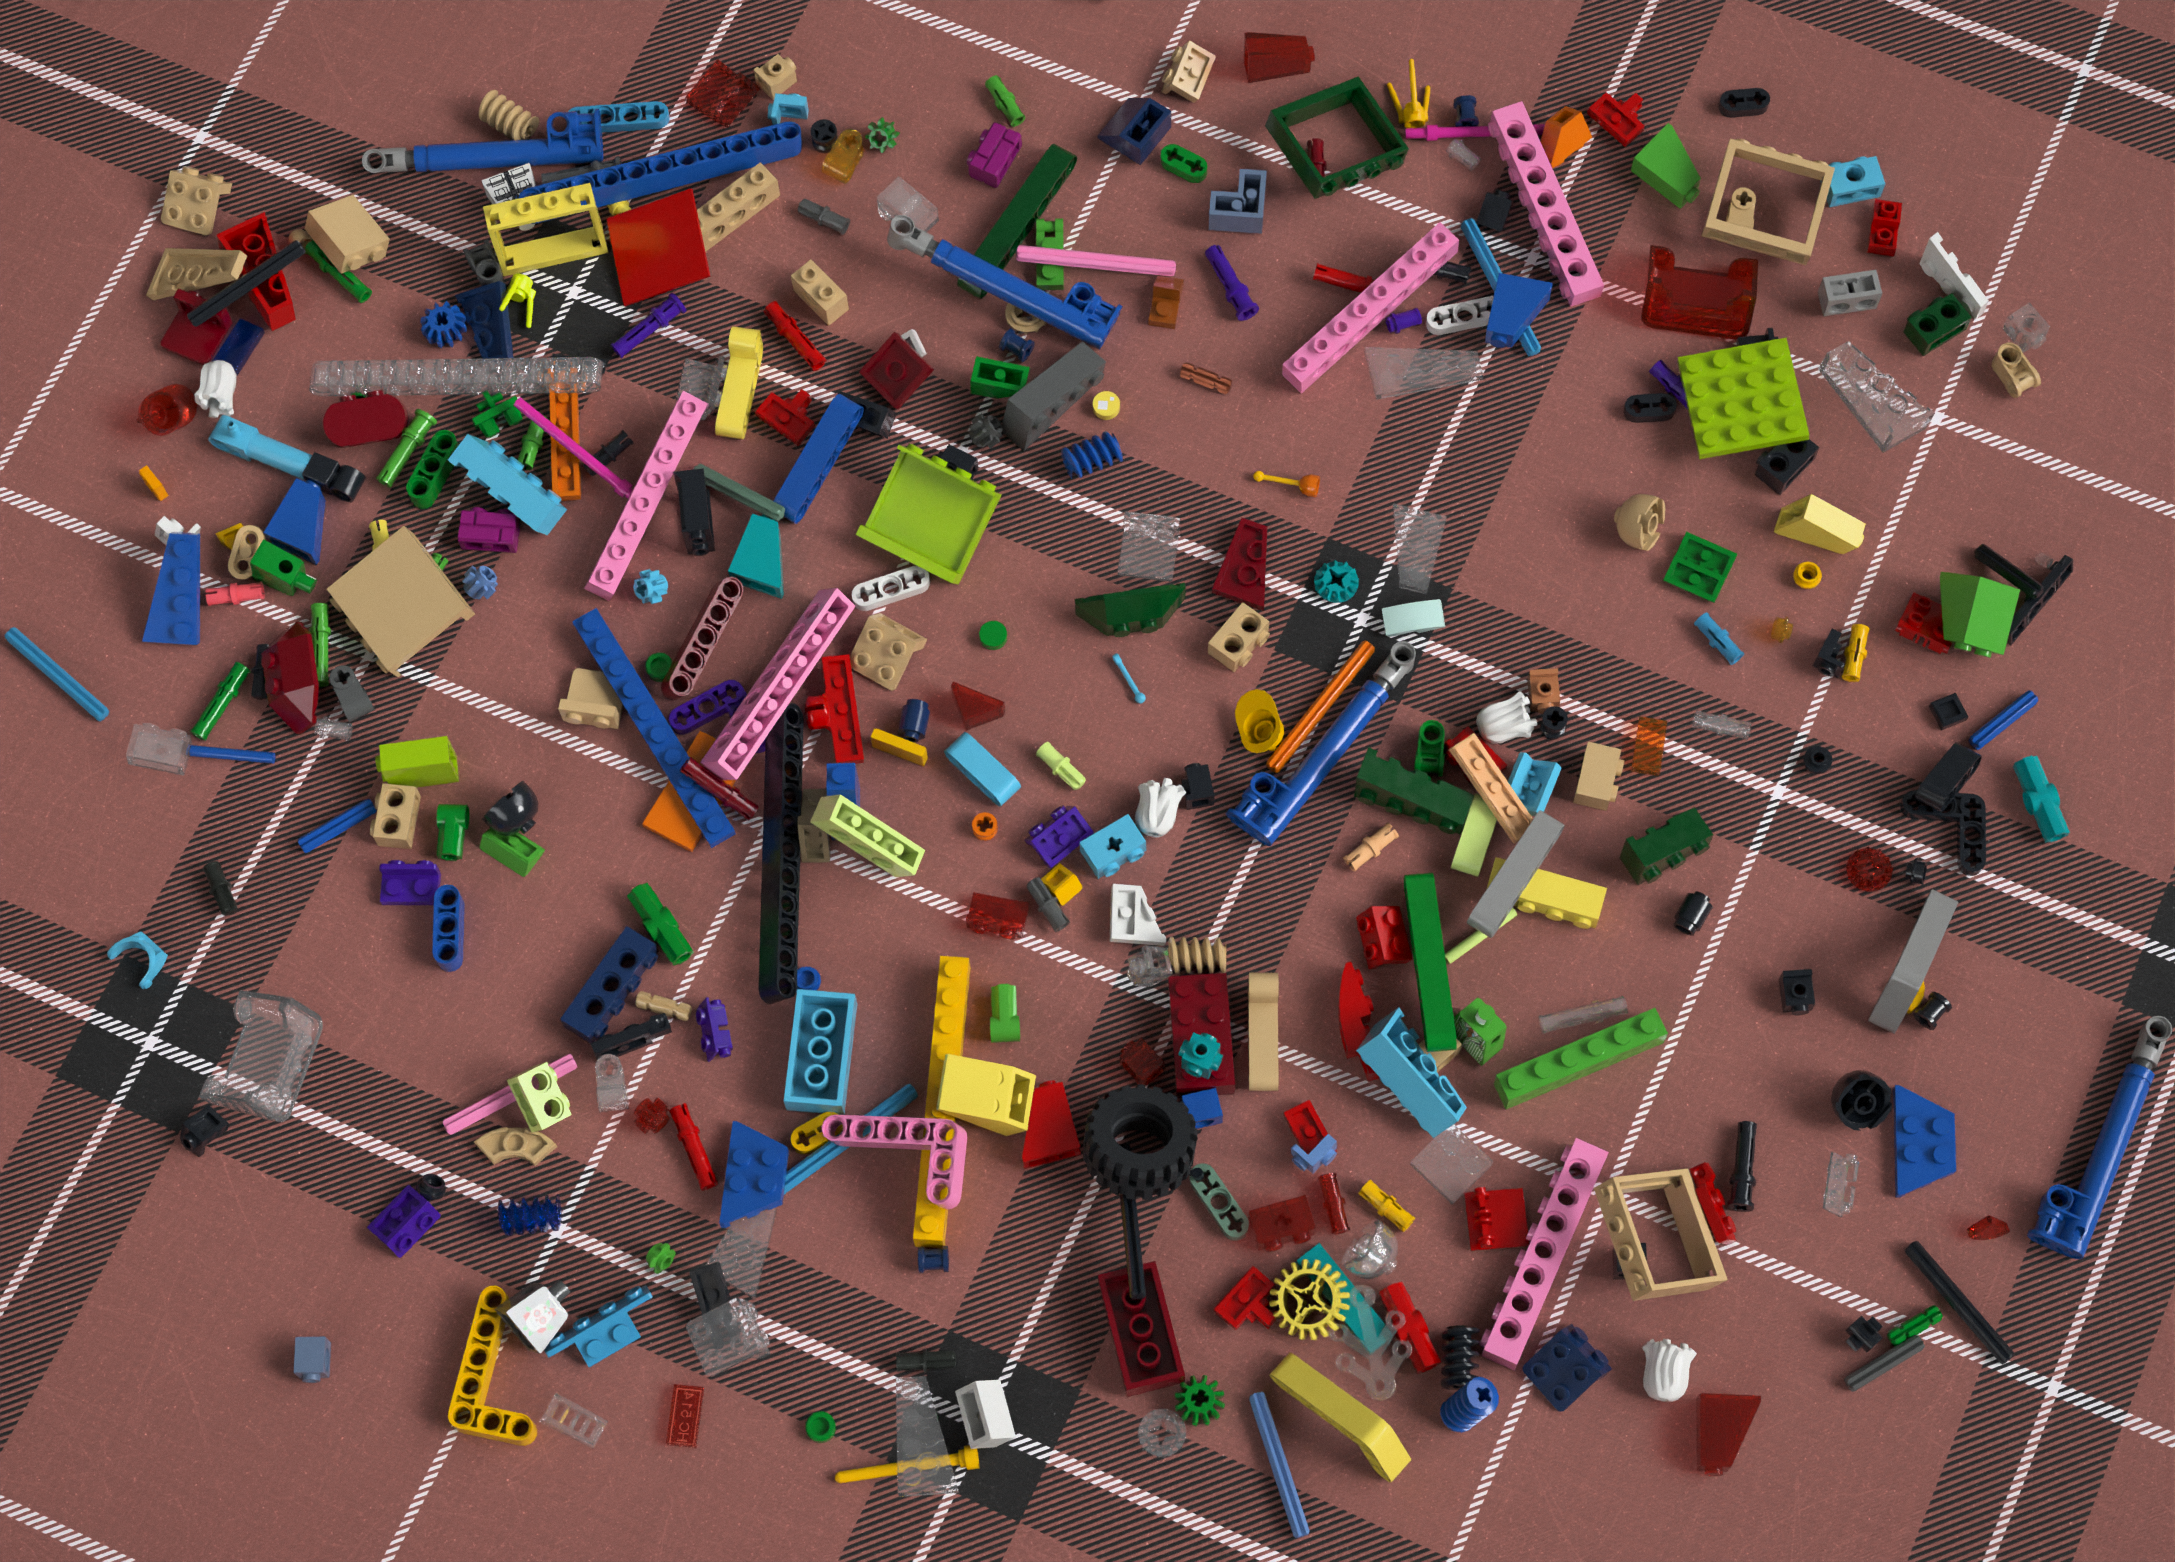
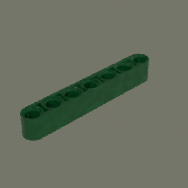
M1052 144L974 255L1004 270L1016 253L1017 247L1023 243L1036 224V219L1041 217L1073 171L1077 162V155L1056 144ZM958 278L957 287L973 296L983 299L988 293Z

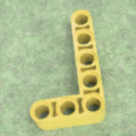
M1289 1352L1270 1373L1269 1376L1280 1388L1358 1444L1373 1469L1391 1483L1411 1461L1399 1438L1386 1421L1293 1353Z

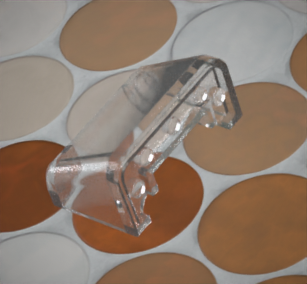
M240 990L233 1008L235 1019L244 1025L225 1077L219 1075L208 1077L199 1098L214 1105L263 1119L284 1122L292 1113L322 1033L323 1021L319 1014L292 997Z

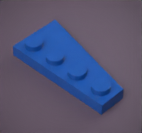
M169 533L142 642L198 645L200 643V533Z

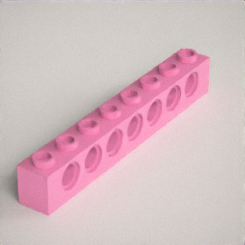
M1521 101L1492 111L1491 120L1488 123L1489 132L1492 138L1496 137L1499 143L1498 151L1501 159L1507 161L1510 180L1518 186L1519 200L1522 206H1526L1530 213L1528 215L1530 225L1533 229H1537L1540 236L1539 245L1541 250L1547 252L1549 256V267L1554 276L1557 275L1560 281L1559 289L1562 297L1568 299L1571 307L1601 297L1604 283L1523 102ZM1513 133L1518 135L1519 137L1512 138L1508 134ZM1519 156H1525V157H1527L1529 160H1528V161H1522V160H1520L1518 157H1519ZM1536 179L1539 183L1533 184L1530 183L1528 180ZM1539 202H1546L1550 206L1543 207L1539 205ZM1549 225H1556L1560 229L1553 230L1549 227ZM1559 248H1566L1570 252L1562 253ZM1577 271L1580 276H1572L1569 272Z
M1439 222L1283 363L1282 375L1302 394L1458 252L1459 239Z
M685 391L677 399L584 587L585 590L607 601L614 595L708 403Z
M838 588L818 591L700 762L722 781L738 779L855 608V605Z
M1578 1138L1575 1139L1573 1146L1566 1145L1560 1161L1565 1162L1561 1172L1557 1170L1554 1172L1549 1187L1554 1188L1550 1199L1544 1196L1537 1213L1542 1214L1539 1224L1532 1223L1526 1237L1527 1240L1531 1241L1527 1251L1521 1249L1514 1265L1519 1267L1516 1277L1509 1276L1503 1292L1508 1295L1504 1304L1497 1303L1491 1319L1496 1320L1492 1331L1485 1330L1479 1344L1485 1347L1481 1356L1515 1370L1609 1152ZM1572 1168L1582 1170L1584 1178H1573L1569 1170ZM1561 1194L1569 1195L1573 1200V1204H1561L1558 1196ZM1550 1220L1558 1221L1562 1230L1553 1232L1548 1229L1546 1222ZM1539 1246L1546 1247L1550 1252V1256L1548 1258H1540L1535 1253V1248ZM1534 1273L1538 1277L1539 1283L1530 1285L1525 1282L1523 1275ZM1516 1299L1523 1300L1527 1304V1310L1522 1312L1515 1310L1512 1306V1301ZM1510 1326L1515 1330L1516 1336L1505 1338L1502 1336L1500 1328Z

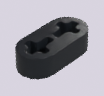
M1762 88L1729 90L1720 97L1718 109L1723 116L1729 118L1762 115L1768 109L1770 95ZM1758 98V101L1762 102L1761 105H1757L1753 99ZM1727 101H1732V103L1735 104V107H1730V104H1728Z
M1666 393L1633 395L1626 400L1623 413L1626 419L1633 423L1668 421L1674 416L1677 403L1672 395ZM1660 403H1665V406L1668 407L1666 412L1659 407ZM1634 404L1638 405V408L1641 409L1640 413H1635V410L1632 409Z

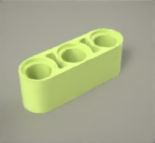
M1475 793L1451 865V869L1476 877L1480 874L1497 822L1496 817L1480 794Z

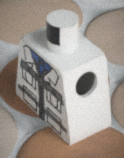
M530 163L482 180L486 195L492 205L519 199V195L523 190L536 186ZM526 224L519 226L522 231L533 228L535 224Z

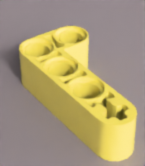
M732 326L728 343L730 360L717 414L715 434L716 436L743 440L747 430L762 361L763 342L760 330Z

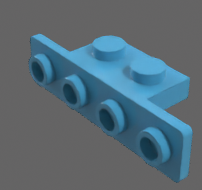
M646 1285L643 1287L636 1286L627 1291L623 1299L616 1303L611 1301L601 1306L598 1310L599 1313L590 1318L585 1316L573 1323V1328L564 1333L557 1332L544 1349L547 1357L549 1358L575 1343L588 1367H591L639 1339L641 1336L627 1312L653 1297Z

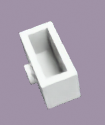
M1000 1380L975 1381L955 1391L971 1449L997 1447L1016 1438Z

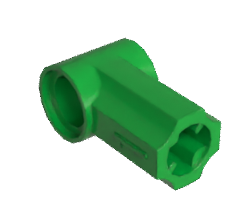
M438 805L437 827L439 834L436 855L438 859L446 861L462 859L465 830L469 827L470 820L468 805Z

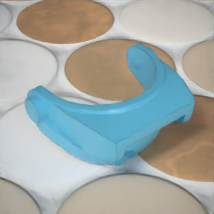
M138 932L115 943L108 950L107 957L112 960L121 952L130 948L145 950L149 955V969L139 983V986L142 989H147L152 985V980L162 969L168 955L143 932Z

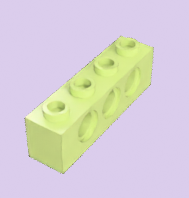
M842 795L821 797L810 821L894 877L915 875L925 852L923 848Z

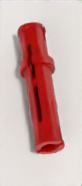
M1317 263L1313 280L1362 293L1375 281L1369 275L1363 277Z
M773 301L768 304L763 313L776 326L778 334L784 336L813 371L822 368L827 359L796 325L797 321L793 317H789L778 302Z
M684 1103L682 1106L679 1104L671 1108L669 1112L679 1133L677 1138L685 1147L701 1191L717 1186L719 1183L698 1135L700 1130L698 1126L694 1125L687 1104Z

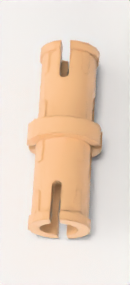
M1386 823L1385 826L1370 838L1366 836L1360 846L1343 857L1347 865L1351 863L1349 868L1352 871L1358 870L1371 857L1376 858L1379 856L1380 850L1399 837L1395 829L1390 830L1393 827L1391 824Z

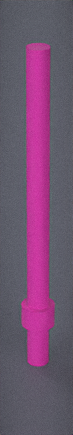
M1545 124L1533 125L1537 135H1542ZM1426 125V128H1405V139L1426 138V141H1437L1438 138L1492 137L1488 126L1438 127L1437 125ZM1513 133L1508 134L1509 136H1518Z
M521 397L517 399L513 405L613 486L615 488L614 492L619 496L629 498L633 490L631 483L625 478L621 480Z

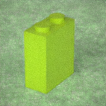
M447 736L379 745L380 755H376L375 761L377 771L381 772L383 782L394 785L414 786L416 788L459 782L457 755Z

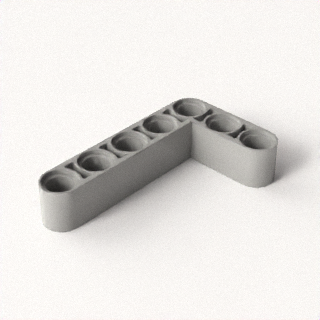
M1932 889L1895 969L1868 1019L1869 1022L1893 1034L1896 1033L1924 981L1958 901Z

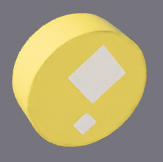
M1103 391L1094 397L1093 412L1098 418L1110 420L1118 415L1120 400L1116 394L1110 391Z

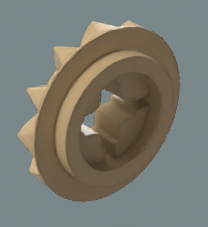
M1010 303L1007 304L1005 310L1007 323L1013 327L1015 332L1018 330L1024 332L1025 335L1032 331L1037 333L1039 328L1046 325L1045 321L1033 315L1032 321L1022 317L1021 309Z

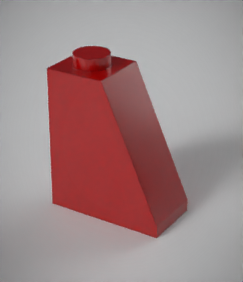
M1046 1081L1039 1084V1088L1034 1089L1022 1153L1024 1169L1081 1155L1080 1144L1063 1082Z

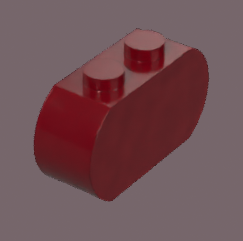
M383 390L367 392V397L356 399V395L339 397L340 402L333 403L326 410L323 418V428L327 437L334 444L343 448L399 439L402 436V430L408 427V411L399 399L389 394H383Z

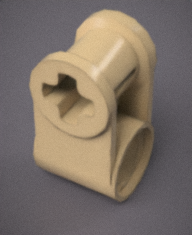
M1744 187L1733 192L1725 222L1753 229L1756 195L1751 189Z
M2005 343L1999 347L1992 360V368L2003 382L2010 396L2018 398L2023 391L2030 387L2036 388L2041 384L2039 373L2030 364L2018 345ZM2002 356L2008 357L2012 362H2006Z

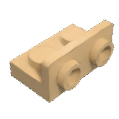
M1190 40L1182 47L1178 46L1171 56L1173 64L1162 78L1164 86L1161 92L1167 94L1172 90L1195 103L1199 100L1216 56Z

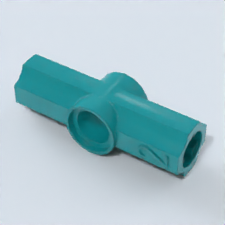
M2031 755L2015 762L2013 768L2023 789V803L2027 812L2030 815H2034L2045 843H2052L2068 836L2070 831L2059 808L2060 797L2053 783L2048 782L2038 756Z

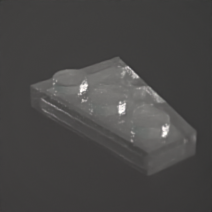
M776 1208L763 1210L759 1215L749 1219L745 1216L733 1221L706 1265L720 1262L726 1283L754 1300L777 1213Z

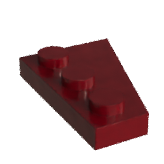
M1241 517L1213 585L1212 593L1239 603L1243 602L1247 606L1264 611L1267 526Z

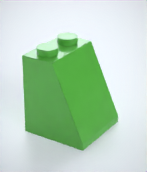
M1941 572L1940 590L1944 640L1955 643V649L1971 652V649H1975L1974 654L1991 658L1992 653L2004 655L2020 589L1980 576Z

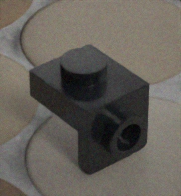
M1495 189L1494 193L1487 192L1476 223L1502 232L1510 208L1514 204V200L1509 199L1510 194Z

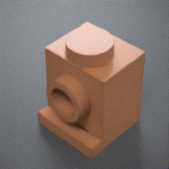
M1558 668L1530 670L1527 679L1530 712L1538 711V713L1544 714L1545 710L1549 707H1559ZM1541 690H1550V691L1547 692V693H1544V692H1542Z

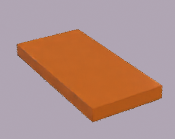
M699 731L686 753L702 765L700 762L716 738ZM723 780L731 787L736 782V780ZM668 781L642 825L659 836L693 852L703 834L671 782ZM714 796L719 806H721L722 801Z

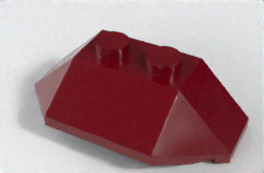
M296 621L281 632L261 654V664L264 669L268 705L296 734H302L316 724L317 715L315 711L318 705L319 683L312 635L302 622Z

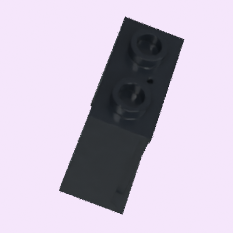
M704 468L673 472L679 495L681 531L687 553L703 556L715 551L710 491L706 489Z

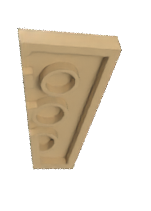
M165 248L146 296L152 300L174 296L178 288L188 292L189 290L194 291L238 280L247 255L240 250Z

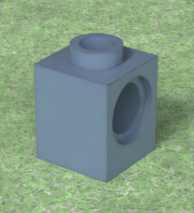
M325 1336L295 1337L294 1374L302 1379V1382L318 1383L321 1378H329L331 1342Z

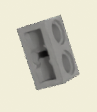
M1877 270L1823 277L1818 290L1823 317L1877 309L1882 296Z

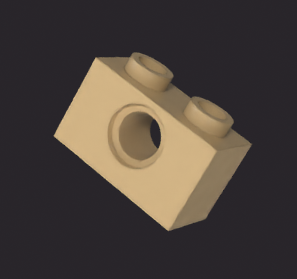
M809 260L791 275L793 291L828 326L849 310L847 295L812 260Z

